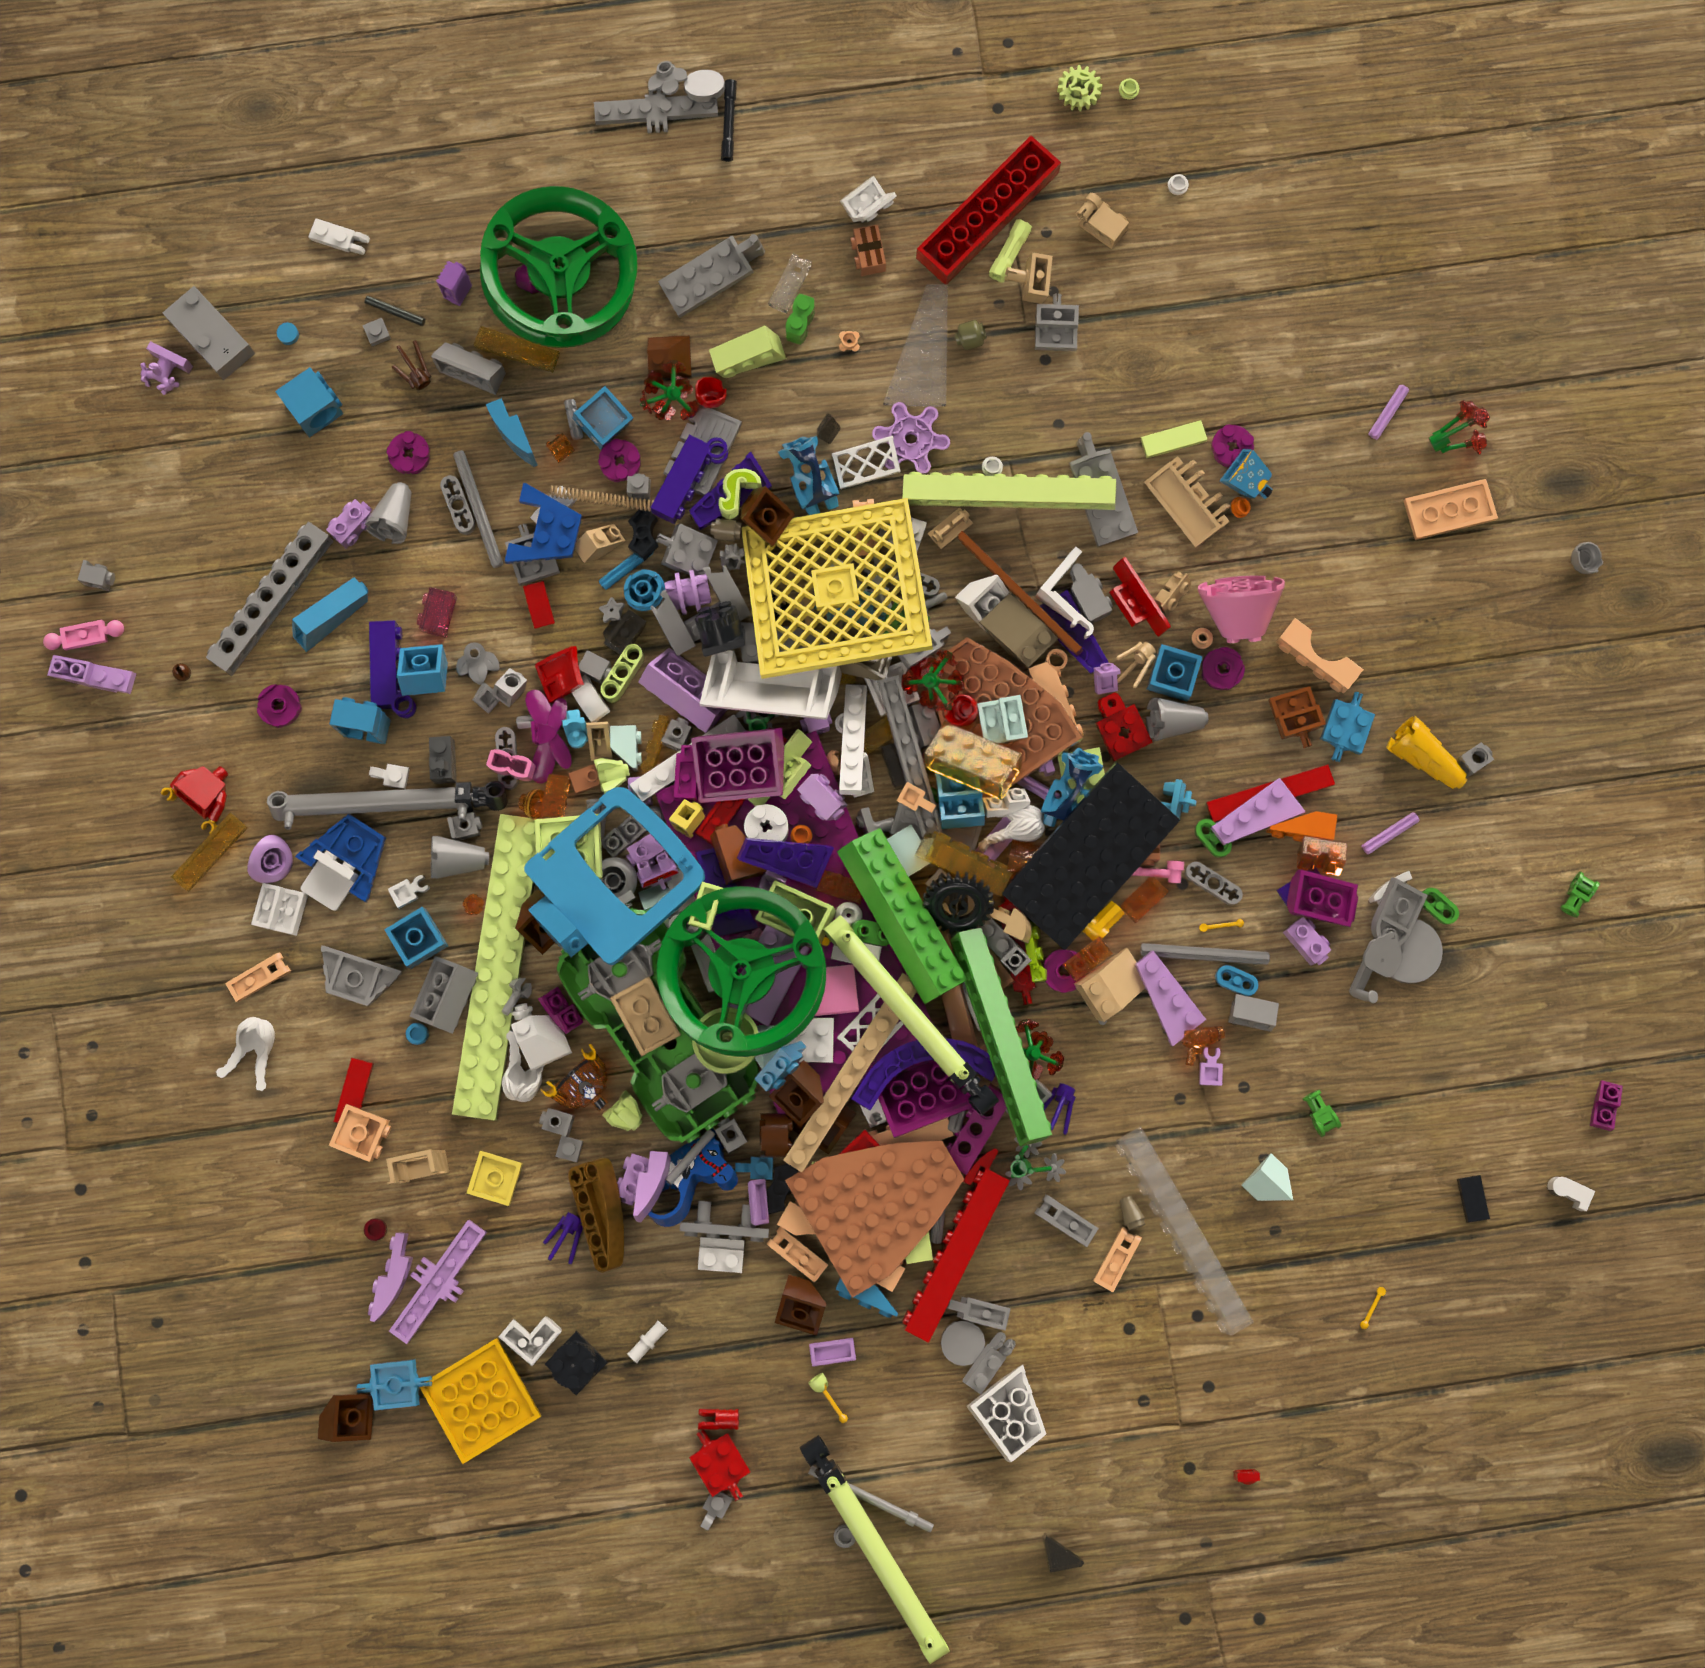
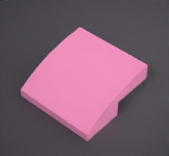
M854 965L826 967L825 992L815 1016L859 1012Z

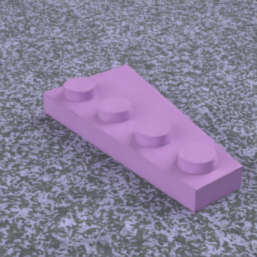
M1278 778L1210 829L1220 842L1226 845L1272 825L1304 814L1305 810L1283 781Z
M1150 951L1135 963L1145 989L1149 993L1152 1005L1159 1016L1160 1023L1166 1032L1170 1046H1174L1203 1023L1206 1018L1154 951Z

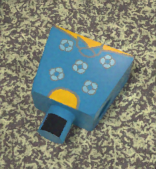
M1243 449L1220 479L1221 483L1247 498H1255L1259 494L1266 499L1273 491L1266 484L1271 478L1272 473L1252 449Z

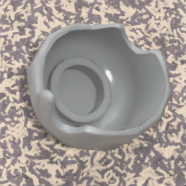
M1592 542L1580 543L1571 554V563L1574 569L1581 574L1599 572L1598 568L1603 564L1601 551Z

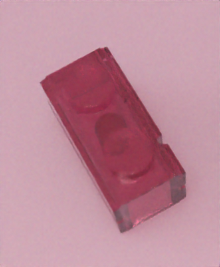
M430 587L428 593H424L422 605H425L424 610L417 617V625H419L421 632L444 638L447 637L457 600L453 592Z

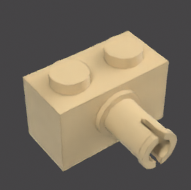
M1032 252L1026 260L1025 270L1007 267L1005 281L1022 283V301L1042 304L1049 296L1053 256Z

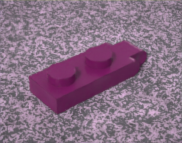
M681 745V753L676 754L675 801H683L684 799L687 801H697V783L692 745Z

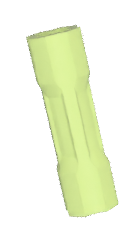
M1016 219L1009 237L989 271V276L998 282L1005 281L1007 267L1011 268L1022 245L1031 232L1032 226L1028 222Z

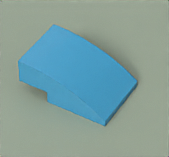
M502 398L486 404L497 430L507 445L525 462L533 467L538 466L518 415L509 417Z
M977 757L934 761L941 829L985 825Z

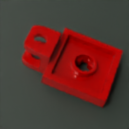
M1116 692L1097 701L1098 709L1103 719L1095 724L1113 761L1153 743L1135 704L1126 708L1122 698ZM1108 701L1112 702V707L1108 705ZM1121 727L1129 730L1128 738L1125 739L1124 736H1119Z

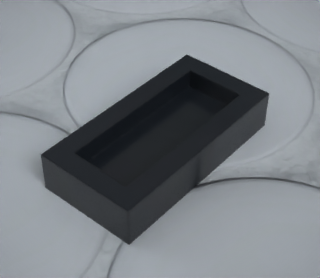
M1481 1175L1457 1179L1466 1223L1490 1219Z

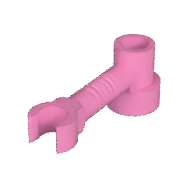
M1167 861V869L1139 867L1131 876L1168 878V883H1181L1184 862Z

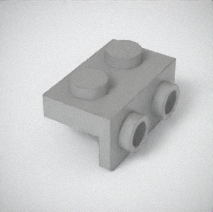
M931 702L912 705L908 708L920 750L945 742L934 706Z

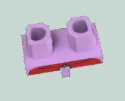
M666 852L657 855L658 864L650 867L648 861L637 864L638 872L636 874L642 888L650 885L653 888L660 885L662 890L666 889L664 883L672 880L671 876L679 873L673 859Z

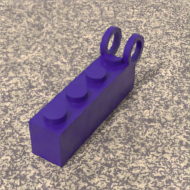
M689 434L650 507L652 514L674 525L677 519L681 520L685 513L684 506L686 502H690L694 496L695 490L693 489L696 483H700L704 477L705 472L703 470L706 464L710 465L711 462L722 464L727 460V444L723 439L715 437L706 443ZM715 447L723 449L721 454L715 455L711 453Z
M395 620L369 622L371 702L376 703V707L381 709H393L401 718H410L416 712V703L409 695L402 696L397 679L400 654L399 640H402L403 637L402 627H399ZM409 701V707L405 711H399L400 703Z

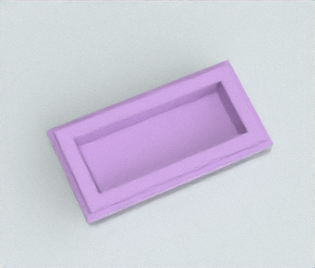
M751 1180L748 1183L751 1223L753 1225L768 1224L766 1180Z
M853 1338L809 1344L812 1367L856 1360Z

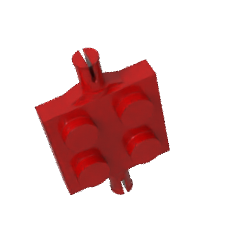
M702 1430L701 1433L698 1432L696 1435L703 1446L697 1453L690 1456L689 1459L711 1497H714L721 1491L729 1490L736 1502L739 1498L743 1497L737 1484L743 1477L751 1473L728 1433L719 1439L710 1440L705 1430Z

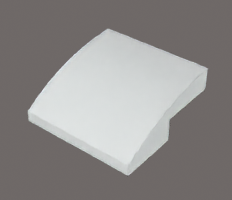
M263 883L251 925L297 936L308 895L304 892Z

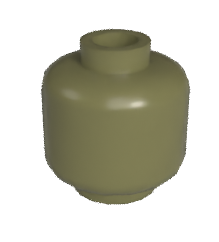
M971 320L959 324L958 333H955L957 345H962L965 350L982 346L984 340L987 339L983 323Z

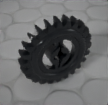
M956 871L955 878H952L948 872L947 880H944L939 875V884L932 880V887L927 886V893L923 894L924 908L928 910L937 927L941 926V931L949 929L950 934H953L954 931L958 933L970 930L971 928L977 929L978 925L984 926L985 921L991 919L990 914L994 912L993 906L995 901L992 899L993 892H989V885L983 887V879L976 883V875L974 874L969 880L967 872H965L963 878H960L958 871ZM947 896H949V911L952 914L946 912L942 905ZM969 896L973 899L975 906L970 913L964 915L968 911Z

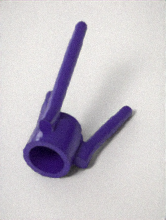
M1059 1083L1058 1088H1053L1052 1096L1044 1103V1111L1054 1097H1056L1055 1101L1059 1104L1051 1121V1130H1053L1063 1105L1068 1104L1063 1134L1066 1135L1073 1103L1076 1098L1073 1095L1076 1090L1063 1083Z
M568 1212L566 1216H562L560 1222L543 1241V1244H547L560 1228L563 1229L548 1260L551 1261L567 1233L573 1235L576 1231L568 1261L569 1264L573 1263L579 1238L583 1230L579 1217Z

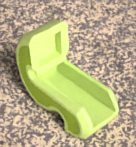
M736 469L725 476L723 491L726 499L720 497L719 509L721 515L726 519H733L739 515L741 488L756 489L762 487L760 477L754 471Z

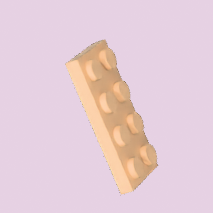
M1486 479L1405 498L1403 501L1415 540L1498 519Z

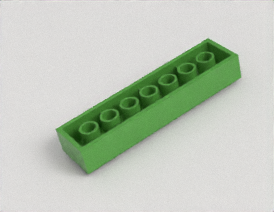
M881 828L851 841L837 851L924 1004L968 980L930 913L924 908L922 899Z

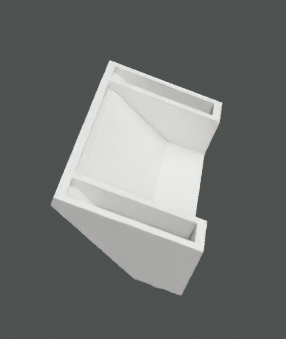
M732 650L721 652L711 656L700 706L827 720L839 689L842 675L840 666L762 679L759 664L737 662L735 652Z

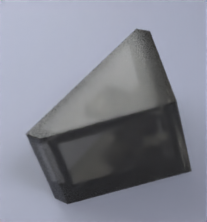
M1043 1534L1042 1538L1050 1573L1083 1566L1084 1561L1082 1558L1048 1534Z

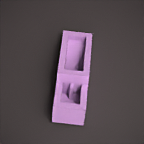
M650 1151L648 1173H638L633 1213L636 1222L643 1221L663 1190L671 1162L668 1152Z

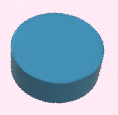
M286 322L278 327L277 337L283 344L292 345L298 340L299 331L294 324Z
M413 1023L406 1030L407 1040L414 1045L425 1043L429 1037L427 1027L421 1023Z

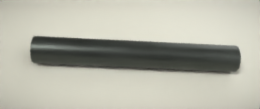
M368 295L365 298V304L420 326H423L425 323V318Z

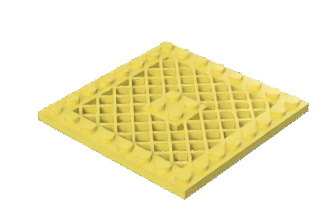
M908 498L792 518L773 547L768 545L749 526L741 527L762 679L933 650ZM880 528L887 531L883 537L875 534ZM859 531L866 535L861 541L855 538ZM838 535L845 538L840 545L834 542ZM891 536L893 537L894 545L887 541ZM817 539L824 542L820 548L813 545ZM870 539L878 542L874 548L866 545ZM797 542L803 546L799 552L792 549ZM850 542L856 545L852 552L846 549ZM776 546L782 549L777 556L771 553ZM829 546L836 549L831 556L825 553ZM882 546L890 549L885 556L878 552ZM862 549L869 553L864 559L857 556ZM808 550L815 553L811 559L804 556ZM787 553L794 557L789 563L783 560ZM841 553L847 556L843 563L837 560ZM894 554L896 556V562L891 560V557ZM767 557L773 560L769 566ZM820 557L827 560L822 567L815 563ZM873 557L881 560L876 567L869 563ZM799 560L806 564L801 570L794 567ZM853 560L859 563L856 569H854L853 563L850 564ZM778 564L784 567L780 574L774 571ZM886 564L892 567L888 574L881 570ZM810 568L815 569L811 570L812 577L806 574L810 570ZM864 568L872 571L867 578L860 574ZM790 571L796 574L792 581L785 578ZM897 572L899 574L900 581L893 578ZM770 575L775 578L772 584L770 582ZM876 575L883 578L879 585L872 582ZM801 579L808 582L803 589L797 585ZM856 579L863 582L859 588H857ZM781 582L787 585L783 592L776 589ZM889 582L896 586L891 593L884 589ZM813 586L815 596L809 593ZM867 586L874 589L870 596L863 593ZM792 590L799 593L794 600L788 597ZM900 590L902 593V599L896 596L900 592ZM772 593L778 597L774 603ZM879 594L887 597L882 604L875 600ZM804 597L811 600L806 607L799 604ZM859 597L865 600L861 607L857 606L860 604ZM783 601L790 604L785 611L779 608ZM891 601L898 604L894 611L887 608ZM870 605L878 608L873 615L866 611ZM815 606L817 611H820L818 615L811 611ZM795 608L801 611L797 618L790 615ZM849 608L856 612L852 618L844 615ZM903 609L906 619L899 615ZM775 612L781 615L777 621L775 619ZM828 612L835 615L830 622L823 619ZM882 612L889 615L885 622L878 619ZM807 615L814 619L809 626L802 622ZM861 616L868 619L864 626L857 623ZM786 619L792 622L788 629L781 626ZM840 619L847 623L842 630L835 626ZM894 620L902 623L897 630L890 626ZM819 623L825 626L821 633L814 630ZM873 623L880 627L876 633L868 630ZM797 627L805 630L800 637L793 634ZM852 627L859 630L855 637L847 634ZM777 630L783 634L779 640ZM831 630L838 634L833 641L826 638ZM810 634L816 637L811 645L805 641ZM788 638L795 641L791 648L783 645Z

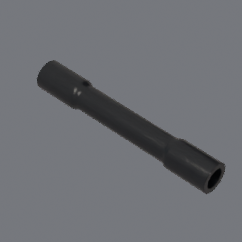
M733 79L725 80L724 90L725 105L721 160L725 162L733 161L734 152L733 131L737 81Z

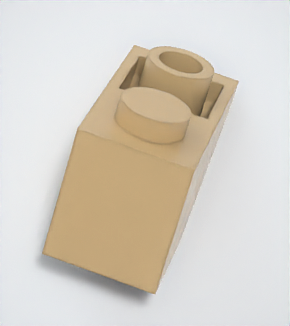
M615 524L586 531L576 542L575 550L582 561L586 563L601 558L626 540Z

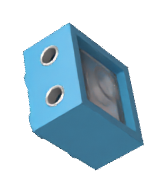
M606 386L574 412L572 417L600 450L624 430L634 418Z

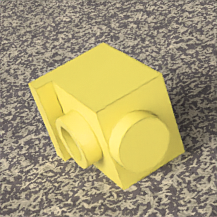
M684 799L669 820L675 830L691 839L693 837L692 833L705 818V815L702 811V806L694 801L690 803Z

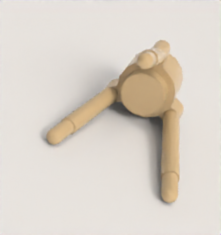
M1139 642L1116 657L1117 660H1120L1135 652V661L1117 679V683H1120L1138 664L1146 663L1133 685V688H1137L1149 666L1156 659L1155 648L1147 642L1143 644Z

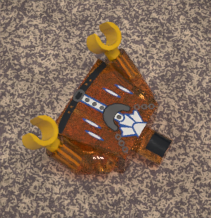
M589 1044L591 1048L589 1053H585L581 1049L584 1059L555 1086L549 1081L546 1082L550 1086V1090L545 1092L541 1089L545 1096L551 1097L562 1106L573 1109L586 1108L591 1103L598 1111H601L608 1104V1101L601 1095L607 1088L606 1066L598 1054H596L592 1044Z

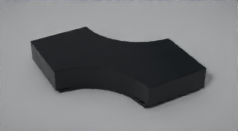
M644 507L642 510L639 509L628 520V523L633 528V538L628 548L643 561H646L659 546L653 539V529L658 519L648 510L645 511Z
M789 1164L774 1167L775 1176L773 1183L766 1190L768 1215L785 1210V1198L790 1191L785 1180L798 1173V1170Z

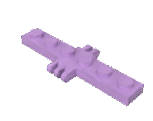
M468 1220L436 1265L425 1257L421 1259V1262L427 1265V1268L425 1269L418 1264L416 1269L422 1275L419 1276L417 1273L412 1272L410 1276L422 1285L389 1332L408 1344L440 1298L444 1301L449 1298L453 1302H457L458 1298L452 1292L455 1291L462 1295L464 1291L457 1286L459 1282L455 1277L487 1234L485 1230L471 1220Z

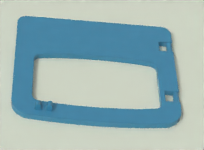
M623 787L613 788L599 798L598 802L591 808H588L550 841L549 845L534 855L524 867L525 873L557 909L579 930L588 944L608 965H614L626 956L698 892L701 883L705 880L704 870L681 840L644 802L630 790ZM604 804L606 808L596 816L594 811ZM616 808H622L638 821L666 850L684 874L683 880L641 916L630 910L604 885L576 849V843ZM553 849L555 853L545 860L543 856Z

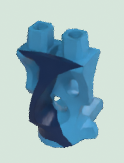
M817 436L810 438L800 437L792 442L782 444L783 449L778 451L782 459L789 458L793 465L794 475L790 477L798 505L805 509L808 515L819 514L820 510L817 503L822 501L825 502L828 510L839 506L837 499L839 491L826 460H822L821 464L818 465L815 455V449L818 445ZM803 464L810 466L811 471L809 473H804L801 470ZM820 470H823L826 475L824 480H821ZM801 481H804L806 484L804 490H801L799 487Z
M1077 748L1073 753L1063 751L1061 757L1062 761L1066 764L1064 774L1060 780L1055 779L1041 809V813L1045 814L1043 821L1045 825L1054 827L1057 819L1064 821L1078 805V797L1080 795L1085 797L1091 788L1089 790L1083 789L1088 778L1094 774H1099L1103 769V765L1098 763V755L1087 753L1081 748ZM1069 779L1075 781L1076 787L1074 789L1070 788ZM1056 790L1061 791L1062 796L1060 798L1055 797Z

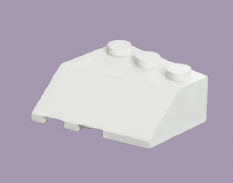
M1023 1365L1001 1378L967 1405L969 1411L1007 1462L1014 1461L1046 1435Z

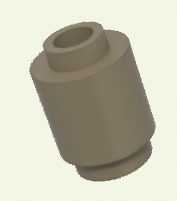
M716 518V522L711 524V535H714L716 540H740L742 523H738L737 520Z

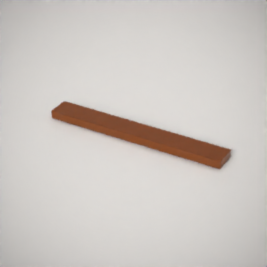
M963 531L957 535L958 540L993 575H998L1006 588L1037 616L1076 656L1083 652L1082 647Z

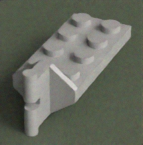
M752 234L749 239L739 245L734 237L730 236L658 282L678 317L681 318L754 273L748 262L758 256H763L765 249L755 234Z
M1086 432L1076 442L1081 458L1069 463L1073 477L1078 478L1081 475H1087L1091 478L1110 476L1112 479H1116L1115 510L1085 509L1096 545L1099 547L1137 534L1138 530L1110 449L1096 452L1092 436L1089 432Z

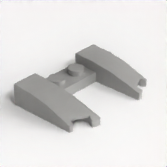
M722 566L723 572L711 573L710 567L703 568L719 600L710 609L719 607L718 605L722 602L730 601L732 606L736 607L740 621L750 616L751 613L726 566ZM663 590L660 595L664 598V601L658 609L654 606L650 608L671 648L678 656L696 646L694 642L700 639L695 618L699 614L683 622L667 591Z

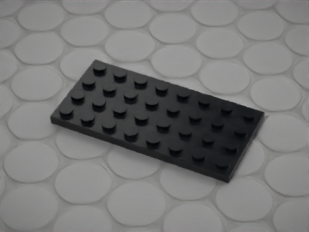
M1115 762L1000 893L1062 949L1066 950L1179 823L1180 819L1118 762Z

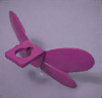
M531 690L527 693L525 702L529 714L534 720L531 721L532 742L538 745L532 761L536 765L533 780L536 783L542 784L550 778L555 762L564 769L569 768L572 764L569 749L557 734L563 724L562 720H565L567 702L563 698H558L551 707L541 691Z

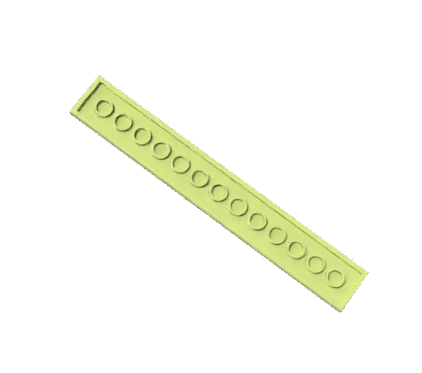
M500 814L475 972H478L471 992L452 1115L497 1121L502 1078L509 1045L506 1034L511 1031L513 1015L511 1013L508 1016L504 1015L502 1009L512 995V988L509 984L512 980L519 978L525 938L515 927L522 904L533 893L534 882L525 873L524 867L536 855L534 818Z

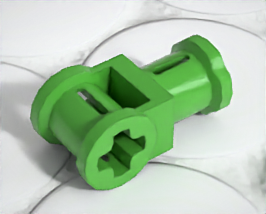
M1578 872L1567 892L1570 896L1565 905H1562L1560 909L1564 913L1578 918L1581 906L1589 902L1590 898L1596 893L1600 883L1598 881L1593 882L1585 877L1583 872Z
M1319 1089L1302 1099L1308 1103L1312 1111L1309 1114L1317 1133L1323 1137L1326 1132L1334 1128L1339 1129L1342 1126L1331 1106L1325 1105L1320 1096L1321 1091Z

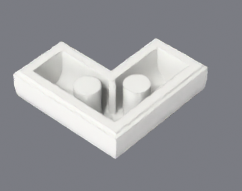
M545 1316L536 1328L529 1333L513 1319L500 1334L499 1338L533 1366L562 1332V1329L553 1320Z

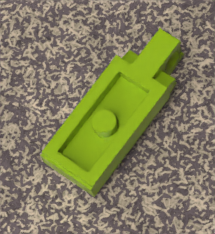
M1030 921L1032 934L1029 943H1025L1026 953L1032 960L1028 965H1030L1032 982L1047 981V970L1041 965V960L1044 959L1042 948L1038 946L1040 931L1038 926H1035Z

